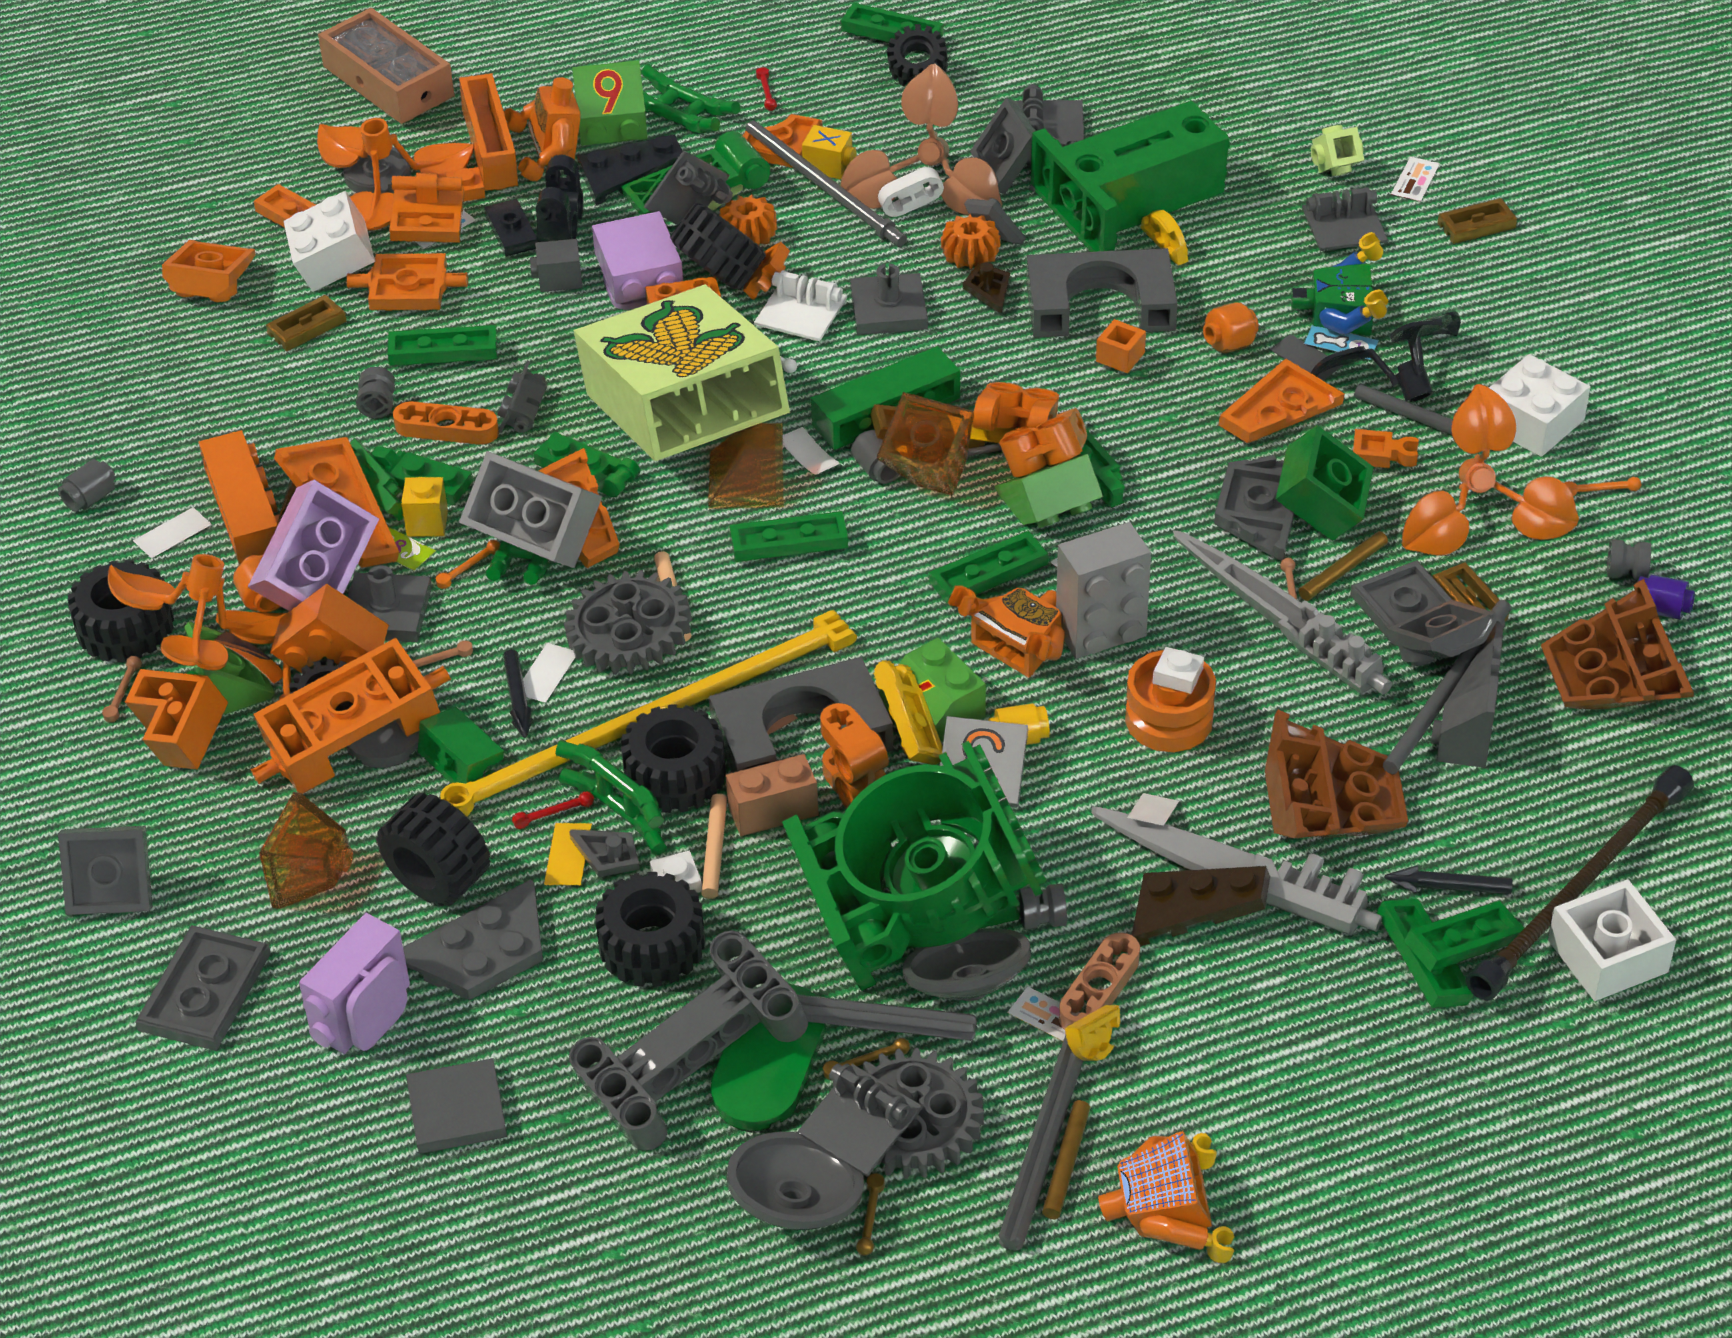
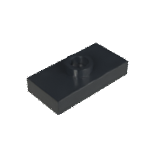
M517 199L484 207L485 217L505 257L536 249L535 243H538L537 236Z

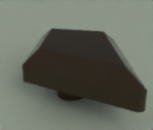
M989 262L978 263L964 280L963 289L992 309L1002 313L1010 282V272L994 268L993 264Z

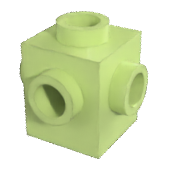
M1342 125L1322 129L1323 135L1312 140L1311 157L1313 163L1316 166L1318 165L1319 173L1331 171L1332 177L1351 173V166L1364 161L1363 144L1357 127L1344 130Z

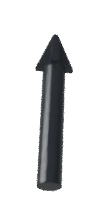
M510 649L504 652L503 659L512 706L510 714L513 721L511 723L523 738H526L533 721L530 718L532 708L528 707L519 654L516 650Z
M1418 865L1384 876L1386 880L1416 893L1417 888L1511 894L1513 880L1510 877L1418 871Z

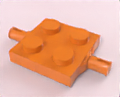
M446 253L376 254L374 266L368 274L347 273V287L368 288L370 310H440L442 294L447 287H468V273H447Z

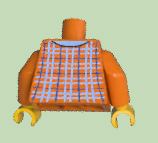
M1184 1131L1171 1136L1149 1137L1131 1156L1119 1162L1117 1168L1121 1189L1099 1195V1205L1105 1220L1108 1222L1127 1216L1138 1234L1142 1237L1175 1243L1202 1250L1206 1246L1207 1254L1213 1261L1218 1263L1230 1261L1234 1249L1222 1246L1219 1243L1230 1245L1234 1239L1232 1230L1226 1226L1216 1228L1212 1234L1208 1233L1207 1227L1212 1226L1201 1169L1211 1168L1216 1159V1150L1210 1149L1211 1138L1206 1133H1199L1190 1142Z

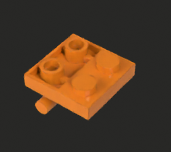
M416 173V176H392L394 195L389 230L390 241L460 242L464 204L462 177H438V173Z

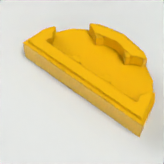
M1155 210L1142 218L1140 228L1161 249L1168 248L1169 257L1175 264L1181 265L1188 262V249L1179 225L1165 210Z
M1104 1005L1064 1028L1068 1045L1076 1057L1083 1061L1104 1060L1114 1048V1045L1109 1043L1112 1029L1120 1027L1119 1005Z

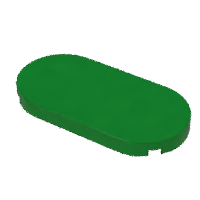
M789 984L796 994L816 996L804 987ZM759 1022L725 1048L711 1080V1098L714 1107L720 1113V1117L727 1124L747 1131L768 1129L770 1124L776 1123L779 1120L782 1123L788 1119L799 1103L823 1041L826 1024L808 1022L806 1032L800 1038L791 1042H782L774 1038Z

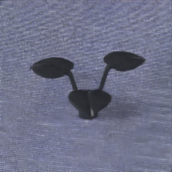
M1456 311L1448 312L1425 320L1410 322L1394 330L1390 335L1392 343L1402 340L1408 341L1412 359L1397 366L1399 373L1396 375L1374 349H1365L1364 346L1342 350L1325 357L1315 365L1311 374L1317 377L1320 373L1330 368L1356 362L1364 358H1371L1390 379L1392 387L1400 385L1406 402L1413 403L1425 399L1434 392L1424 367L1421 337L1437 334L1457 336L1461 324L1460 316Z

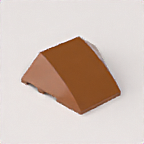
M1644 578L1633 585L1634 591L1617 602L1612 598L1604 603L1605 609L1589 620H1578L1541 644L1543 654L1565 707L1574 709H1610L1642 705L1666 699L1694 697V692L1681 663H1678L1658 617L1656 605Z
M1279 709L1276 711L1265 766V778L1275 834L1291 838L1348 837L1390 832L1406 827L1409 821L1399 770L1396 774H1390L1384 770L1383 763L1387 759V755L1351 740L1345 744L1326 737L1323 728L1314 724L1311 729L1305 728L1289 721L1290 714Z

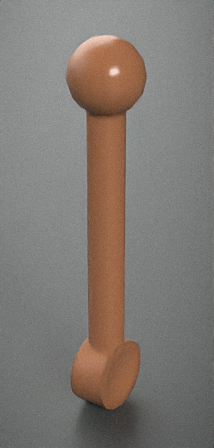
M1287 557L1281 561L1280 567L1286 575L1288 594L1297 599L1293 576L1295 561Z
M461 641L457 644L456 648L413 660L416 667H421L456 655L468 657L473 653V646L470 641Z
M130 656L127 659V670L111 705L106 706L102 710L106 722H115L120 716L118 711L120 702L134 672L142 666V661L137 656Z

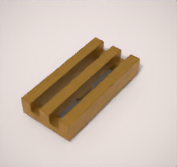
M1502 198L1440 213L1437 224L1440 228L1444 227V233L1447 236L1451 235L1450 241L1455 244L1516 228L1517 218Z
M323 295L266 324L267 334L271 338L274 337L278 344L282 343L283 349L287 352L347 321L345 312L327 295Z
M1466 562L1433 575L1435 581L1452 600L1485 609L1476 599L1477 595L1490 611L1499 601V598ZM1456 576H1459L1467 584V587Z

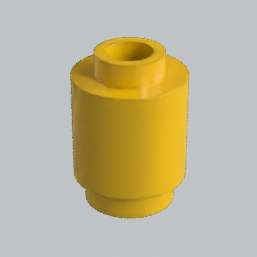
M1034 703L995 709L994 717L988 719V721L1028 725L1027 745L1040 743L1041 739L1049 738L1050 735L1045 706L1036 707Z

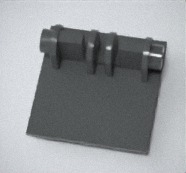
M1030 84L1024 89L1023 100L1016 102L1035 131L1045 128L1052 137L1068 140V145H1070L1072 140L1078 142L1084 139L1083 100H1043V91L1037 85Z
M683 150L644 205V208L651 212L660 211L663 218L679 225L694 203H701L708 207L712 200L718 204L730 202L733 193L730 186L725 183L730 175Z
M1369 187L1353 189L1350 196L1349 190L1346 189L1342 192V200L1338 191H1333V193H1313L1312 197L1306 198V205H1302L1320 251L1359 246L1362 236L1369 232L1376 234L1380 244L1388 243L1387 236L1373 204L1377 203L1376 190H1370Z
M836 1064L829 1074V1079L833 1081L834 1087L797 1132L868 1177L923 1107L854 1064H845L843 1066Z

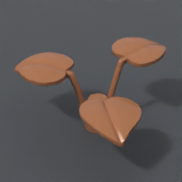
M937 64L929 65L924 71L913 78L902 93L901 106L907 119L917 125L927 123L926 129L930 137L921 142L918 147V155L890 166L889 159L883 151H865L850 162L841 180V187L872 209L881 208L878 194L883 186L897 179L893 172L918 161L928 166L941 163L945 173L950 177L943 183L944 189L941 196L952 210L969 215L964 205L967 199L989 200L994 198L999 201L1001 207L1003 205L997 177L987 162L977 157H969L960 160L955 165L954 171L949 166V160L947 159L949 145L943 138L937 137L938 134L934 131L933 124L939 127H946L954 121L958 112V97L952 81Z

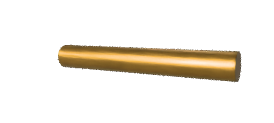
M1378 531L1300 587L1299 595L1301 598L1309 601L1385 546L1388 543L1387 536L1383 532Z
M1077 1100L1073 1103L1042 1210V1214L1049 1219H1058L1060 1217L1090 1112V1105L1082 1100Z

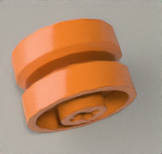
M1161 650L1150 652L1138 659L1129 670L1125 723L1129 733L1140 744L1153 750L1173 753L1189 750L1204 742L1212 731L1216 678L1212 668L1204 661L1203 670L1191 694L1153 684V672L1164 651Z

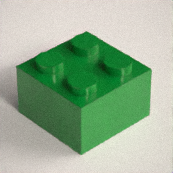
M1316 425L1287 447L1276 500L1309 523L1315 530L1333 541L1364 520L1374 467L1320 426Z

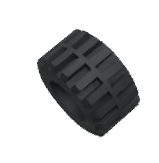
M694 203L670 236L673 244L679 250L732 289L741 290L766 257L764 250L758 244L701 203Z
M125 560L124 563L111 561L109 565H98L93 568L92 572H85L81 575V582H74L71 587L72 593L68 594V607L76 636L82 649H87L88 654L92 657L100 655L101 660L108 662L111 659H116L117 662H126V659L130 656L142 658V654H151L156 651V646L161 645L162 640L167 637V634L173 631L174 615L171 605L163 603V607L159 610H143L123 604L112 594L108 585V571L111 564L127 573L144 575L165 581L160 576L158 570L155 568L150 569L149 564L143 562L135 564L134 560Z
M677 704L668 705V708L660 709L658 706L652 708L649 714L641 713L636 717L637 723L630 722L626 727V734H623L621 739L624 774L640 786L643 785L654 794L659 804L658 807L662 808V812L671 813L672 809L686 812L689 811L688 807L691 806L699 808L705 805V799L711 800V797L717 794V789H722L724 776H726L722 730H719L716 720L708 718V713L702 710L695 712L694 707L687 705L683 708H677Z
M418 793L414 795L377 832L376 842L380 848V855L393 875L412 893L438 906L453 905L490 866L489 849L475 825L451 803L432 794Z
M648 872L647 876H640L639 873L630 875V880L620 879L615 882L614 890L607 888L602 894L603 901H598L597 915H595L599 953L602 962L606 963V969L611 974L618 973L619 980L626 983L631 979L634 980V986L644 987L645 983H652L653 987L662 986V981L669 980L670 983L679 980V974L688 975L693 970V963L700 962L702 950L705 949L702 903L699 902V895L695 889L690 890L689 883L683 879L676 882L674 875L666 873L664 876H658L657 872ZM645 927H663L650 932L638 931Z

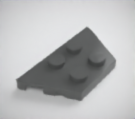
M1275 455L1260 457L1257 460L1229 462L1215 511L1214 524L1274 558L1283 560L1295 513L1285 508L1276 500L1284 460L1276 461Z
M530 879L404 946L406 966L422 973L424 981L437 987H447L452 993L471 1000L543 961L534 882Z

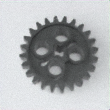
M640 570L635 578H630L627 571H624L622 578L618 580L612 574H609L608 583L604 585L595 580L593 581L595 590L582 589L583 600L573 599L571 601L573 610L566 611L568 621L564 622L569 648L573 649L575 658H583L586 667L596 663L598 672H602L608 666H611L613 675H616L621 667H627L628 673L633 674L636 665H641L647 671L649 670V661L652 660L663 664L662 654L675 655L674 644L684 645L686 643L684 634L691 633L689 622L692 621V615L687 595L682 594L680 585L672 586V581L669 577L660 582L659 575L656 572L648 579L644 577L643 570Z
M919 1048L914 1049L911 1058H905L901 1049H896L895 1060L890 1061L881 1053L879 1054V1065L877 1067L867 1061L863 1063V1070L923 1107L877 1164L879 1165L881 1162L885 1164V1175L889 1176L898 1167L902 1168L903 1177L908 1179L911 1170L918 1168L921 1176L926 1178L929 1166L933 1165L940 1173L945 1172L946 1159L958 1165L960 1164V1151L966 1153L973 1151V1140L980 1139L981 1125H984L983 1095L977 1093L976 1079L967 1080L966 1067L953 1071V1058L950 1057L944 1062L938 1063L937 1051H933L927 1059L921 1058Z

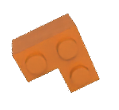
M326 583L280 618L270 653L302 673L301 668L306 665L308 667L312 666L313 662L319 661L324 656L334 660L337 665L340 661L349 663L383 645L389 624Z
M140 669L125 703L147 729L142 740L164 766L198 770L228 701L208 676Z

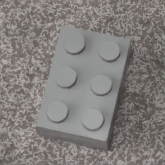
M486 451L459 523L551 561L575 568L602 496Z
M1131 522L1058 544L1056 608L1062 613V629L1065 631L1064 642L1075 659L1096 654L1147 636L1151 551Z

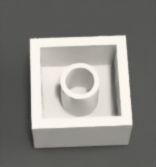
M346 191L328 197L321 203L305 211L297 212L292 217L284 220L293 264L313 292L347 276V273L351 274L375 262L365 219Z
M1528 354L1489 388L1506 401L1514 414L1516 434L1513 442L1542 457L1585 420L1591 386Z
M1628 879L1554 907L1548 936L1550 944L1594 1002L1668 973L1676 943L1675 937Z

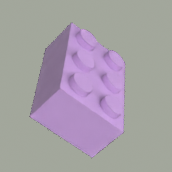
M316 480L297 487L248 588L288 611L292 610L326 583L343 594L379 518Z

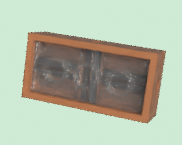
M369 8L318 34L323 67L401 124L412 120L416 116L455 96L450 63L373 8Z

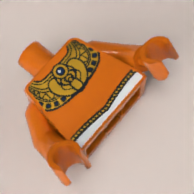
M558 77L553 80L552 86L539 87L535 100L525 105L521 113L511 108L504 111L508 128L515 133L522 132L529 119L528 127L539 159L534 161L529 157L523 158L518 165V170L521 171L523 177L530 181H538L543 175L544 167L548 166L550 159L556 155H566L575 160L581 114L572 91L573 83L567 78Z
M955 586L948 604L958 607L960 615L964 617L967 615L971 616V643L1028 678L1034 674L1043 661H1055L1062 656L1065 631L1062 629V613L1056 608V591L1048 590L1039 598L1024 588H1015L1005 595L981 599L977 598L972 590L964 586Z

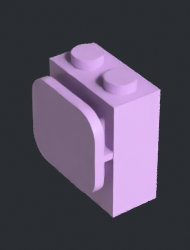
M660 211L592 225L595 255L603 272L605 288L611 303L616 308L629 310L647 305L646 286L683 281L682 261L670 238V233Z
M365 913L299 981L303 1007L306 1011L310 1028L309 1033L319 1045L323 1047L331 1046L343 1054H346L353 1045L362 1051H366L373 1047L402 1015L406 1007V989L410 985L400 930L368 913Z

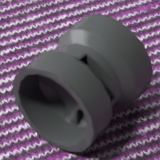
M370 367L365 369L359 377V391L356 398L357 409L360 413L370 418L387 416L393 407L395 377L385 368Z
M1611 539L1607 556V577L1620 578L1629 573L1634 580H1639L1640 576L1648 578L1651 562V543L1637 542L1632 547L1623 540Z
M1062 884L1048 885L1045 890H1042L1043 894L1035 897L1031 887L1019 889V910L1023 930L1037 929L1040 924L1046 923L1053 927L1067 925L1066 900Z

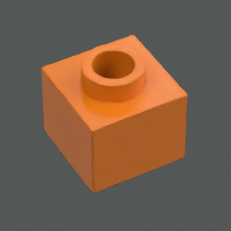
M1114 319L1097 339L1096 362L1128 374L1145 353L1146 331Z

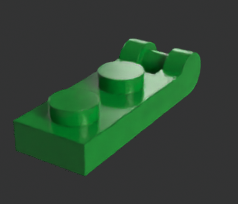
M554 432L533 453L535 464L544 468L584 448L588 457L587 464L591 475L595 476L598 484L597 491L610 497H617L625 489V483L632 482L640 474V467L631 458L626 457L621 460L557 432Z

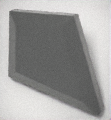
M994 198L989 200L967 199L964 203L972 217L978 218L984 215L986 221H994L995 227L999 230L1000 239L1015 244H1023L1026 237L1001 208L998 200Z
M576 829L569 831L570 839L598 877L640 869L632 833Z

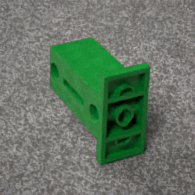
M1192 100L1062 147L1059 140L1054 139L1043 128L1032 132L1030 186L1032 185L1035 188V192L1090 252L1115 251V244L1117 243L1116 233L1141 224L1142 218L1149 215L1152 211L1165 210L1167 213L1223 193L1227 176V156L1230 140L1226 132L1221 130L1209 118L1207 113L1202 111Z

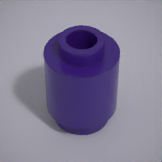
M1653 574L1649 578L1640 576L1639 581L1644 578L1656 605L1658 616L1681 620L1684 613L1691 614L1695 591L1689 590V581Z

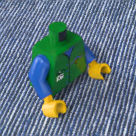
M1369 232L1362 236L1359 241V247L1362 251L1359 253L1354 251L1341 263L1332 267L1315 269L1313 271L1311 288H1292L1291 309L1312 310L1313 326L1327 328L1342 335L1349 333L1371 335L1373 317L1375 319L1383 318L1386 315V305L1388 304V299L1382 290L1373 291L1370 264L1365 262L1367 259L1377 261L1383 255V248L1376 234Z

